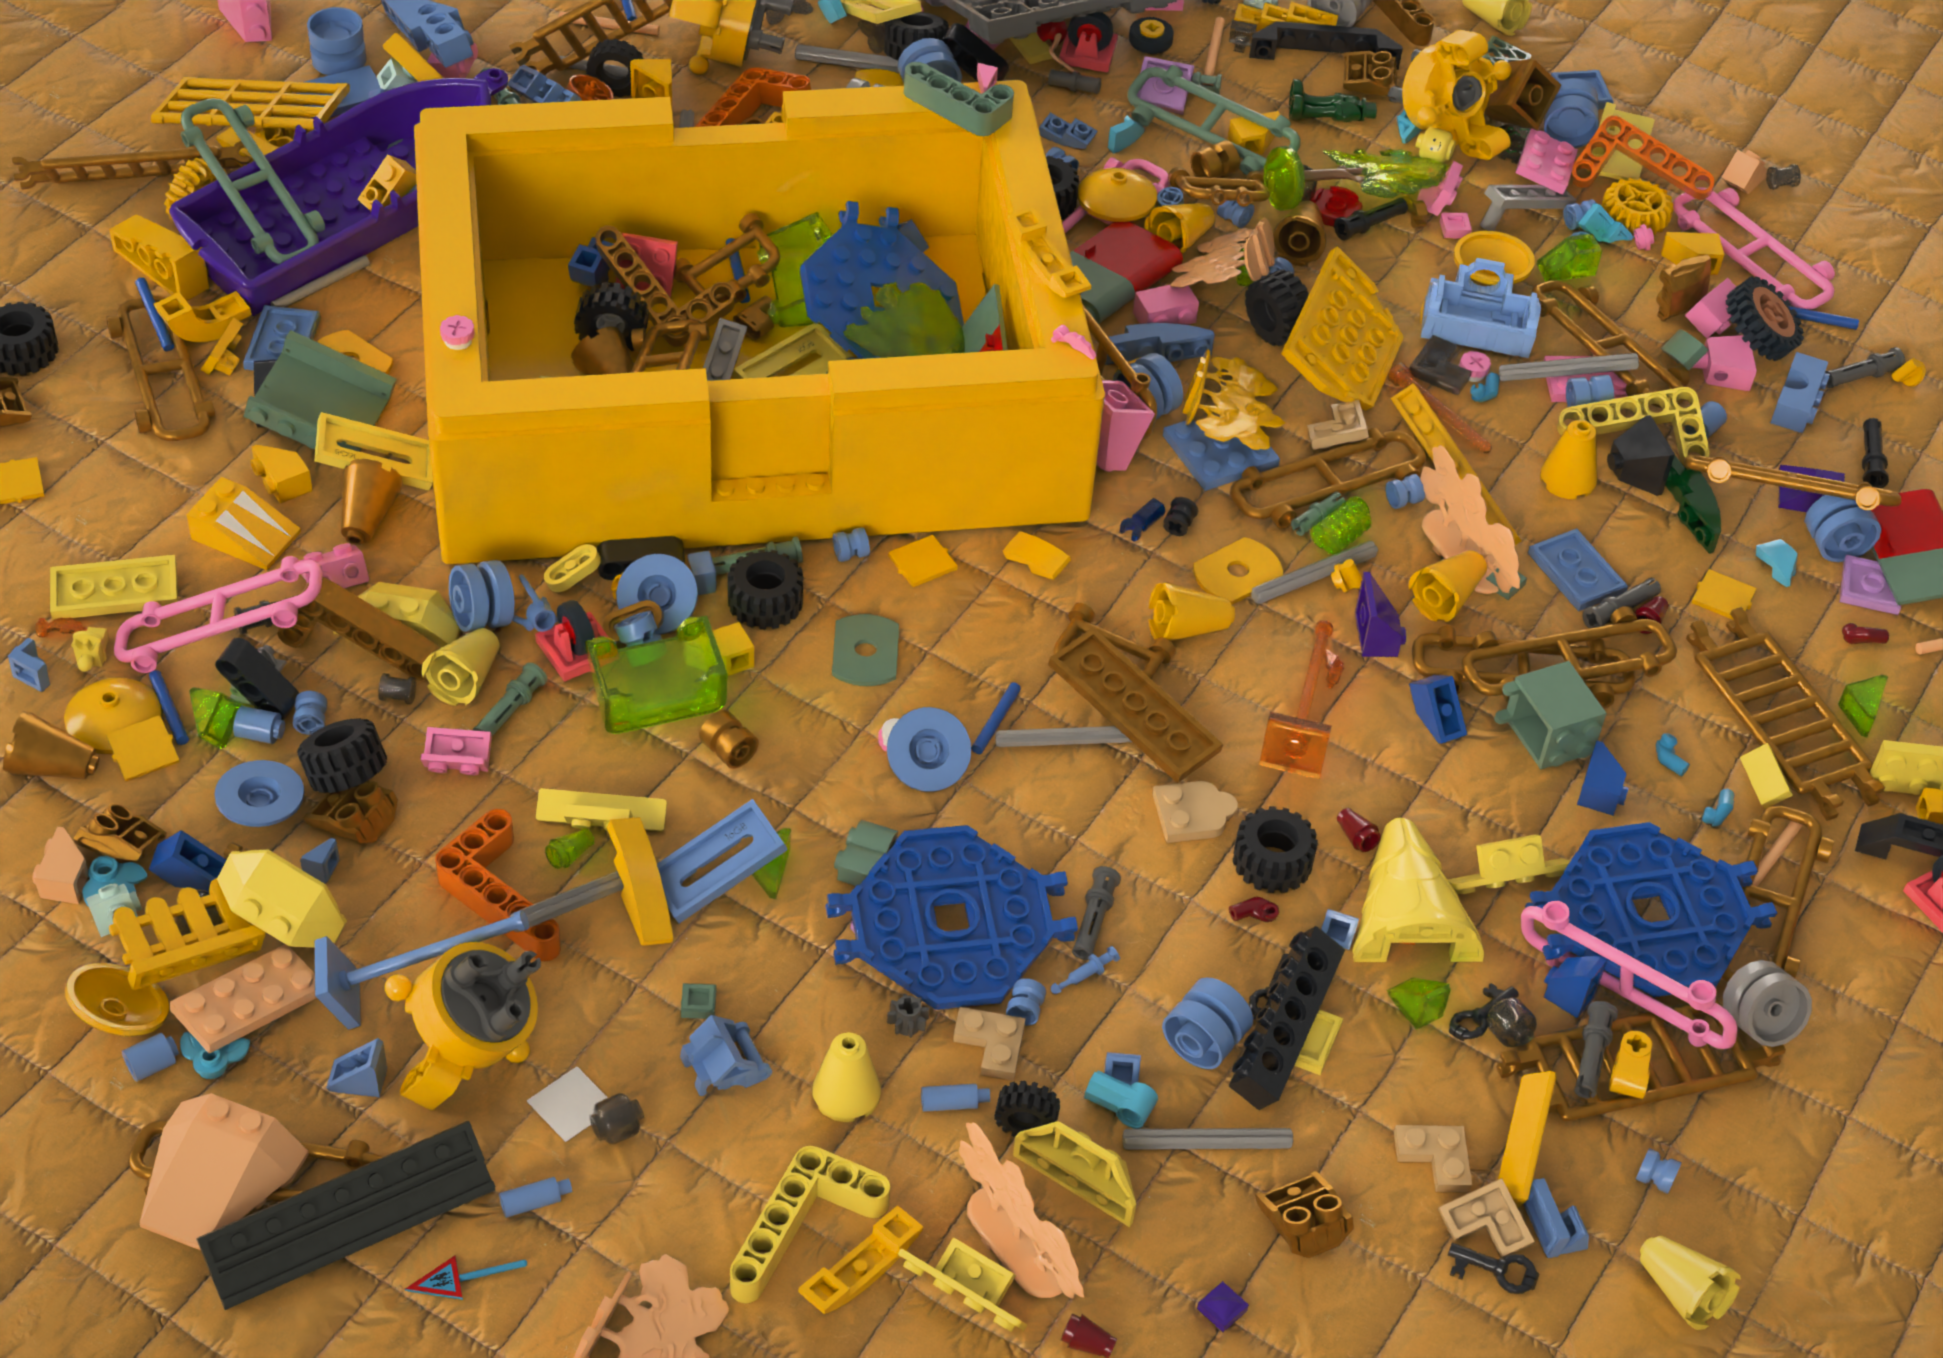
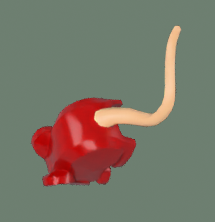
M1065 20L1044 23L1038 26L1036 32L1038 37L1043 42L1048 39L1052 42L1049 48L1052 58L1073 73L1074 69L1054 53V49L1066 37L1068 29Z

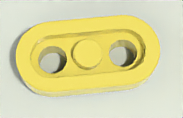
M581 545L548 567L544 573V580L551 591H566L593 573L599 567L601 557L593 545Z

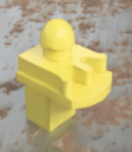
M88 627L87 631H78L73 634L71 646L74 649L77 666L81 671H89L93 666L102 667L104 661H106L105 649L109 640L107 629Z

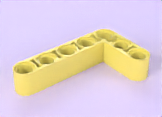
M1689 387L1567 407L1561 412L1557 424V430L1562 436L1567 428L1564 420L1568 418L1584 420L1592 424L1596 429V435L1628 430L1645 416L1651 415L1656 425L1672 422L1680 462L1687 470L1689 469L1684 465V459L1688 456V453L1696 452L1701 456L1709 457V446L1699 399L1696 392ZM1685 399L1691 406L1682 408L1676 401ZM1657 404L1663 411L1654 413L1648 406ZM1622 409H1630L1634 416L1626 418L1621 415L1620 411ZM1594 414H1602L1605 416L1606 421L1598 423L1593 420L1592 416ZM1690 425L1695 428L1696 433L1692 435L1686 434L1682 427Z
M805 1146L795 1154L731 1265L730 1292L732 1297L736 1301L746 1304L756 1301L761 1296L817 1196L865 1217L879 1218L888 1211L890 1198L889 1180L881 1173L819 1147ZM807 1167H812V1168H815V1169H814V1170H807V1169H805V1168H807ZM841 1180H842V1181H846L847 1183H842V1184H841V1183H837V1181H841ZM796 1194V1195H800V1196H799V1197H790L789 1195ZM869 1194H877L879 1196L871 1197ZM775 1222H783V1223H785V1224H783V1225H774L773 1223H775ZM767 1250L769 1252L761 1254L756 1251ZM743 1278L752 1279L750 1282H742L740 1280Z

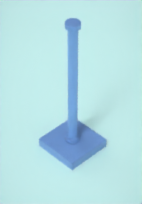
M523 910L514 912L512 917L359 969L327 936L316 939L315 996L348 1030L361 1026L360 982L443 955L450 948L462 943L481 942L517 929L521 932L528 930V918Z

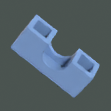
M1796 352L1772 416L1771 424L1803 433L1806 423H1813L1818 410L1813 406L1819 407L1824 393L1819 388L1825 390L1830 374L1825 373L1829 362Z

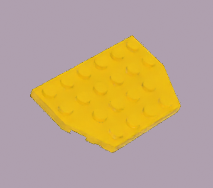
M1337 246L1329 252L1281 354L1320 392L1343 402L1359 400L1361 409L1367 411L1374 407L1404 336L1398 325L1395 324L1389 309H1383L1376 296V293L1379 291L1375 283Z

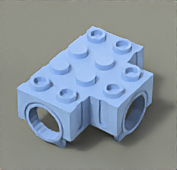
M1476 258L1475 262L1469 266L1460 264L1455 282L1445 280V275H1439L1438 279L1431 278L1424 300L1421 338L1529 358L1536 338L1541 303L1539 298H1537V293L1532 292L1531 297L1512 293L1514 275L1505 273V263ZM1479 270H1490L1499 275L1500 280L1495 285L1480 286L1471 281L1470 275Z

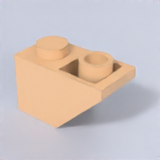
M1737 150L1721 178L1727 184L1749 194L1768 176L1769 172L1764 167L1765 162L1760 160V156L1749 150L1746 153Z
M57 827L53 838L48 839L46 842L45 855L41 864H37L34 869L33 883L37 886L40 898L79 904L83 895L82 889L89 881L85 858L65 828Z

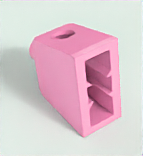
M1744 335L1709 337L1704 344L1709 351L1692 367L1703 369L1705 382L1709 385L1750 391L1757 372L1753 351L1750 348L1751 343L1743 341L1742 337Z

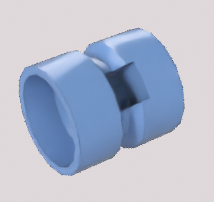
M1609 375L1592 376L1589 381L1585 377L1567 380L1566 400L1568 407L1614 399V387Z
M651 611L630 616L614 626L620 642L627 644L624 651L631 667L652 662L668 652L661 635L655 634L657 625Z

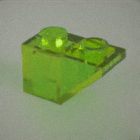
M1593 234L1570 236L1538 259L1536 265L1546 282L1550 280L1596 276L1602 250Z

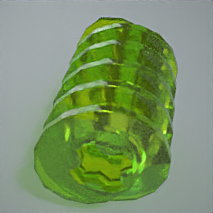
M1350 497L1317 525L1312 527L1310 536L1313 542L1330 554L1340 553L1342 549H1345L1357 537H1360L1364 531L1371 528L1372 520L1369 515L1368 505L1360 497Z

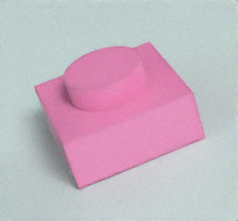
M1441 213L1440 225L1444 238H1462L1472 232L1467 213Z

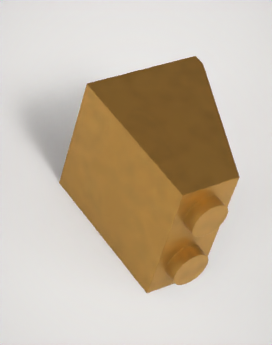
M1534 59L1508 62L1512 68L1511 75L1506 80H1497V90L1490 93L1484 112L1492 120L1538 130L1561 84Z

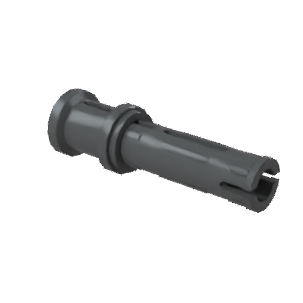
M1894 347L1887 353L1870 354L1867 360L1825 371V373L1830 374L1826 386L1833 388L1867 376L1882 377L1886 372L1896 371L1906 363L1905 356L1900 348Z
M1650 577L1616 597L1608 596L1602 599L1599 605L1585 608L1582 615L1585 625L1588 628L1605 626V624L1611 622L1610 616L1616 609L1624 606L1634 608L1660 594L1661 586L1659 582L1656 581L1649 585L1655 581V578Z
M1100 866L1093 870L1092 878L1094 881L1091 889L1085 895L1087 908L1072 950L1073 955L1079 959L1088 960V956L1093 954L1105 913L1114 904L1113 893L1115 887L1121 882V875L1110 867ZM1093 921V924H1092L1090 933L1088 934L1089 929H1090V926H1091V922Z
M1594 1001L1589 1004L1587 1013L1590 1017L1588 1025L1583 1028L1582 1032L1585 1047L1574 1089L1575 1093L1582 1098L1588 1099L1590 1096L1592 1098L1596 1096L1606 1046L1613 1040L1611 1028L1613 1021L1617 1019L1618 1010L1614 1005L1604 1001Z

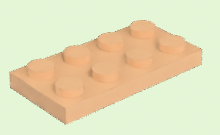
M284 944L170 1001V1011L210 1054L316 999L315 973L288 945Z

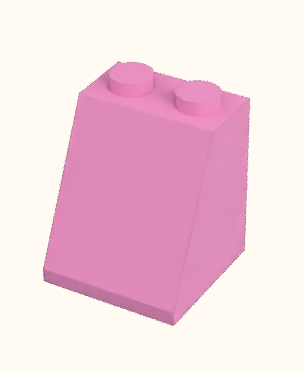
M218 0L219 10L245 42L272 41L270 0Z
M1102 380L1105 399L1097 465L1108 472L1113 470L1126 471L1155 413L1123 381Z

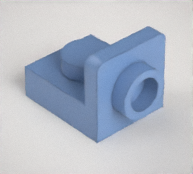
M27 638L8 655L12 676L43 692L50 685L47 665L38 657L35 641Z

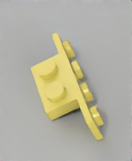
M541 788L538 793L536 819L543 822L571 824V827L578 829H590L591 826L604 827V830H607L610 819L640 817L645 830L662 832L665 829L667 801L658 798Z
M1535 834L1476 845L1480 873L1448 879L1457 894H1467L1475 892V887L1486 885V888H1499L1505 886V881L1516 879L1517 883L1534 881L1535 876L1545 874L1546 877L1562 876L1571 860L1560 858L1544 861L1542 839L1540 835Z
M954 1237L936 1268H933L902 1248L898 1252L899 1256L906 1259L903 1267L920 1277L926 1271L936 1277L933 1285L952 1295L954 1290L964 1294L966 1298L963 1303L977 1312L982 1313L984 1308H987L997 1314L993 1321L1010 1332L1013 1331L1015 1326L1023 1331L1026 1329V1323L998 1307L1016 1276L1014 1273Z

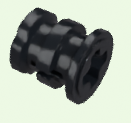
M1175 497L1163 521V527L1170 534L1184 536L1199 511L1197 505L1192 500L1186 497Z

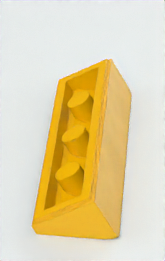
M394 33L383 44V48L418 82L444 78L398 33Z
M1553 1071L1527 1074L1521 1078L1498 1180L1503 1179L1517 1208H1520L1529 1198L1557 1076L1555 1075L1556 1072Z

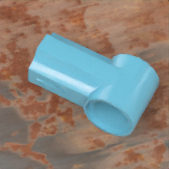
M1099 1070L1092 1075L1084 1096L1085 1099L1115 1112L1123 1124L1134 1129L1143 1127L1158 1101L1157 1093L1150 1086L1140 1082L1129 1085Z

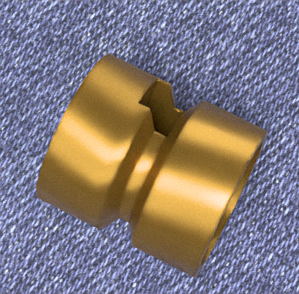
M1224 140L1211 145L1210 148L1207 147L1194 152L1191 155L1190 163L1195 177L1220 178L1237 172L1240 167V158L1235 146L1230 141Z
M721 710L711 715L705 721L699 733L700 740L712 752H716L718 758L732 769L746 764L753 757L759 745L757 737L746 727L742 728L741 722L728 710Z

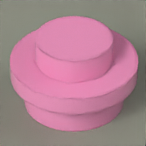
M1645 224L1640 225V228L1634 229L1637 249L1650 250V244H1654L1652 229H1647Z

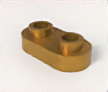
M644 600L608 614L603 622V630L611 641L621 643L614 628L617 623L635 614L651 611L654 615L657 629H659L663 623L664 614L657 603Z

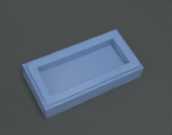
M1534 1179L1529 1198L1523 1205L1547 1258L1558 1257L1571 1237L1545 1179Z

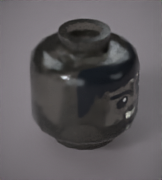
M1513 997L1501 998L1495 1001L1489 1008L1486 1021L1488 1029L1504 1046L1517 1047L1531 1041L1537 1027V1020L1535 1015L1520 999Z
M617 1093L595 1103L593 1114L589 1115L591 1126L598 1140H605L612 1145L638 1134L640 1130L639 1120L644 1118L638 1100L634 1099L631 1101L624 1093Z

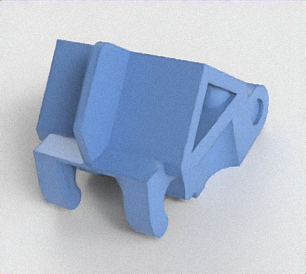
M710 1015L689 1036L690 1043L682 1045L680 1059L684 1067L693 1066L697 1074L695 1088L699 1096L706 1095V1089L711 1084L713 1087L716 1086L718 1090H726L734 1085L748 1088L766 1080L772 1074L769 1064L763 1062L749 1035L750 1028L746 1022L735 1024L733 1020ZM734 1042H738L747 1060L741 1057Z

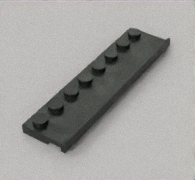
M465 1121L196 1238L224 1310L495 1191L494 1181L491 1180L470 1121Z

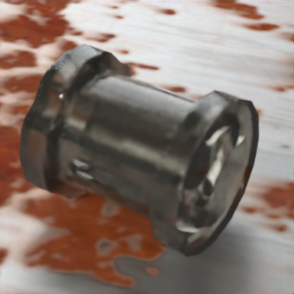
M1790 164L1785 168L1772 166L1768 168L1766 173L1767 185L1773 190L1778 189L1779 186L1789 185L1797 187L1800 184L1801 173L1796 164Z
M383 673L378 689L379 700L386 701L387 698L403 700L406 704L411 705L416 694V678L390 677L389 673Z

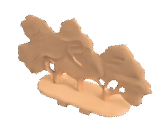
M1263 217L1254 229H1238L1234 233L1222 235L1211 241L1199 244L1196 249L1201 253L1209 254L1198 256L1187 263L1173 267L1172 270L1174 272L1186 274L1177 277L1170 286L1184 288L1200 281H1204L1207 284L1225 282L1241 274V271L1237 268L1246 265L1250 279L1254 282L1261 279L1262 276H1267L1270 272L1269 267L1275 264L1274 238L1269 221Z
M1439 445L1438 448L1434 447L1432 452L1436 469L1433 470L1424 466L1420 476L1426 499L1430 503L1440 506V509L1426 514L1422 521V528L1426 536L1433 543L1432 549L1438 556L1442 555L1444 559L1468 550L1481 554L1486 561L1487 572L1474 590L1478 593H1496L1499 591L1498 587L1503 593H1509L1512 586L1520 589L1521 579L1517 572L1520 564L1515 550L1512 531L1500 523H1494V525L1487 523L1485 518L1487 507L1484 498L1481 496L1479 477L1466 473V476L1461 480L1458 476L1455 462L1446 448L1442 445ZM1445 502L1448 505V510H1446ZM1492 572L1495 574L1498 587L1486 579Z
M974 1122L972 1124L966 1123L973 1147L961 1140L959 1153L971 1178L981 1183L984 1187L977 1190L970 1197L967 1204V1216L971 1224L981 1235L983 1244L989 1251L992 1250L1002 1262V1267L1016 1275L1014 1279L1028 1294L1038 1298H1052L1063 1292L1072 1299H1074L1075 1293L1084 1298V1285L1078 1278L1079 1268L1071 1252L1066 1233L1052 1222L1041 1221L1034 1211L1035 1202L1031 1192L1025 1185V1178L1021 1168L1007 1159L1004 1165H1002L991 1141L981 1127Z
M664 1254L660 1260H651L641 1264L639 1275L643 1288L640 1295L631 1298L623 1295L632 1276L631 1271L628 1270L613 1298L604 1297L591 1327H587L574 1358H589L599 1338L602 1336L618 1344L620 1349L618 1358H710L709 1354L697 1346L695 1338L707 1332L716 1331L728 1315L729 1308L727 1302L722 1299L720 1290L716 1287H698L693 1291L690 1290L686 1265ZM642 1301H649L652 1307L648 1309L639 1304ZM618 1304L626 1306L634 1319L622 1331L615 1333L606 1328Z

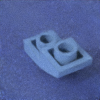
M1051 112L1039 126L1040 136L1073 148L1086 149L1097 134V130L1076 118L1070 124Z

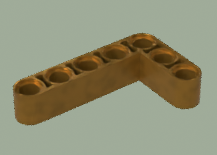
M1372 0L1411 43L1418 46H1425L1430 43L1435 19L1418 0Z
M605 225L597 231L596 245L599 254L625 288L626 286L631 287L633 295L636 292L642 295L641 301H646L647 309H649V320L654 326L665 322L694 319L707 323L708 327H710L733 310L735 306V291L727 282L715 283L681 308H678L616 227ZM606 238H613L616 240V243L612 246H605L602 244V241ZM628 259L633 262V265L629 268H621L618 265L622 260ZM644 281L650 284V287L641 291L635 288L636 284ZM724 293L730 297L725 303L715 300L718 294ZM661 303L667 309L662 313H657L652 310V307ZM701 309L707 313L702 319L692 316L695 310ZM683 331L679 335L668 333L662 335V337L672 346H682L688 340L689 331Z
M325 577L322 578V587L318 596L308 605L298 608L296 624L290 628H279L277 632L278 638L284 644L297 648L303 645L316 623L319 622L403 673L422 682L428 681L426 675L422 676L423 662L432 652L441 648L435 642ZM309 582L307 583V585H306L305 588L303 589L302 593H303L304 591H306V589L308 588Z

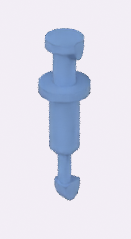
M1113 946L1107 948L1108 952L1100 957L1091 954L1088 956L1089 962L1069 973L1067 980L1059 985L1054 983L1051 986V992L1058 994L1070 984L1077 985L1094 973L1098 975L1103 974V966L1112 960L1115 962L1120 960L1118 952Z

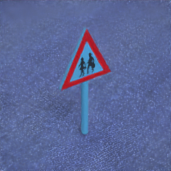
M453 1256L405 1288V1291L463 1300L460 1282L527 1266V1261H515L459 1275L456 1256Z

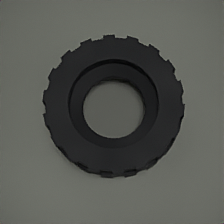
M606 39L604 42L597 43L596 47H593L586 65V74L608 85L613 92V97L630 96V61L643 59L642 53L634 45H630L626 41ZM607 60L618 61L628 68V74L626 76L613 75L604 69V62Z

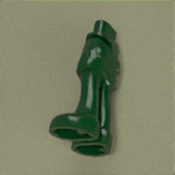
M1292 80L1289 95V119L1291 120L1328 117L1332 118L1333 121L1351 122L1364 121V118H1376V102H1367L1365 97H1362L1360 101V98L1357 96L1335 93V95L1312 96L1304 92L1301 80Z

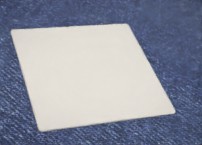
M579 1067L573 1068L527 1100L531 1107L565 1142L616 1108L612 1101Z

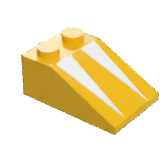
M223 477L186 514L192 540L265 570H268L301 533L300 527L249 488Z

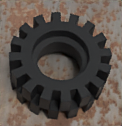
M1015 1081L1010 1082L1009 1086L1005 1085L1002 1087V1091L1000 1090L994 1120H996L998 1127L1003 1126L1002 1131L1005 1133L1012 1131L1011 1136L1013 1137L1021 1131L1057 1122L1060 1110V1099L1056 1098L1057 1094L1054 1091L1048 1093L1049 1088L1046 1086L1038 1088V1083L1032 1082V1085H1027L1026 1081H1020L1019 1085Z

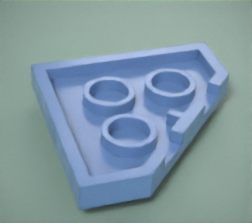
M1182 421L1163 429V437L1204 491L1241 479L1243 471L1250 466H1255L1259 472L1279 466L1280 458L1271 446L1266 450H1252L1236 437L1221 442L1205 436V432L1195 423L1196 421H1192L1189 425H1185L1186 421Z

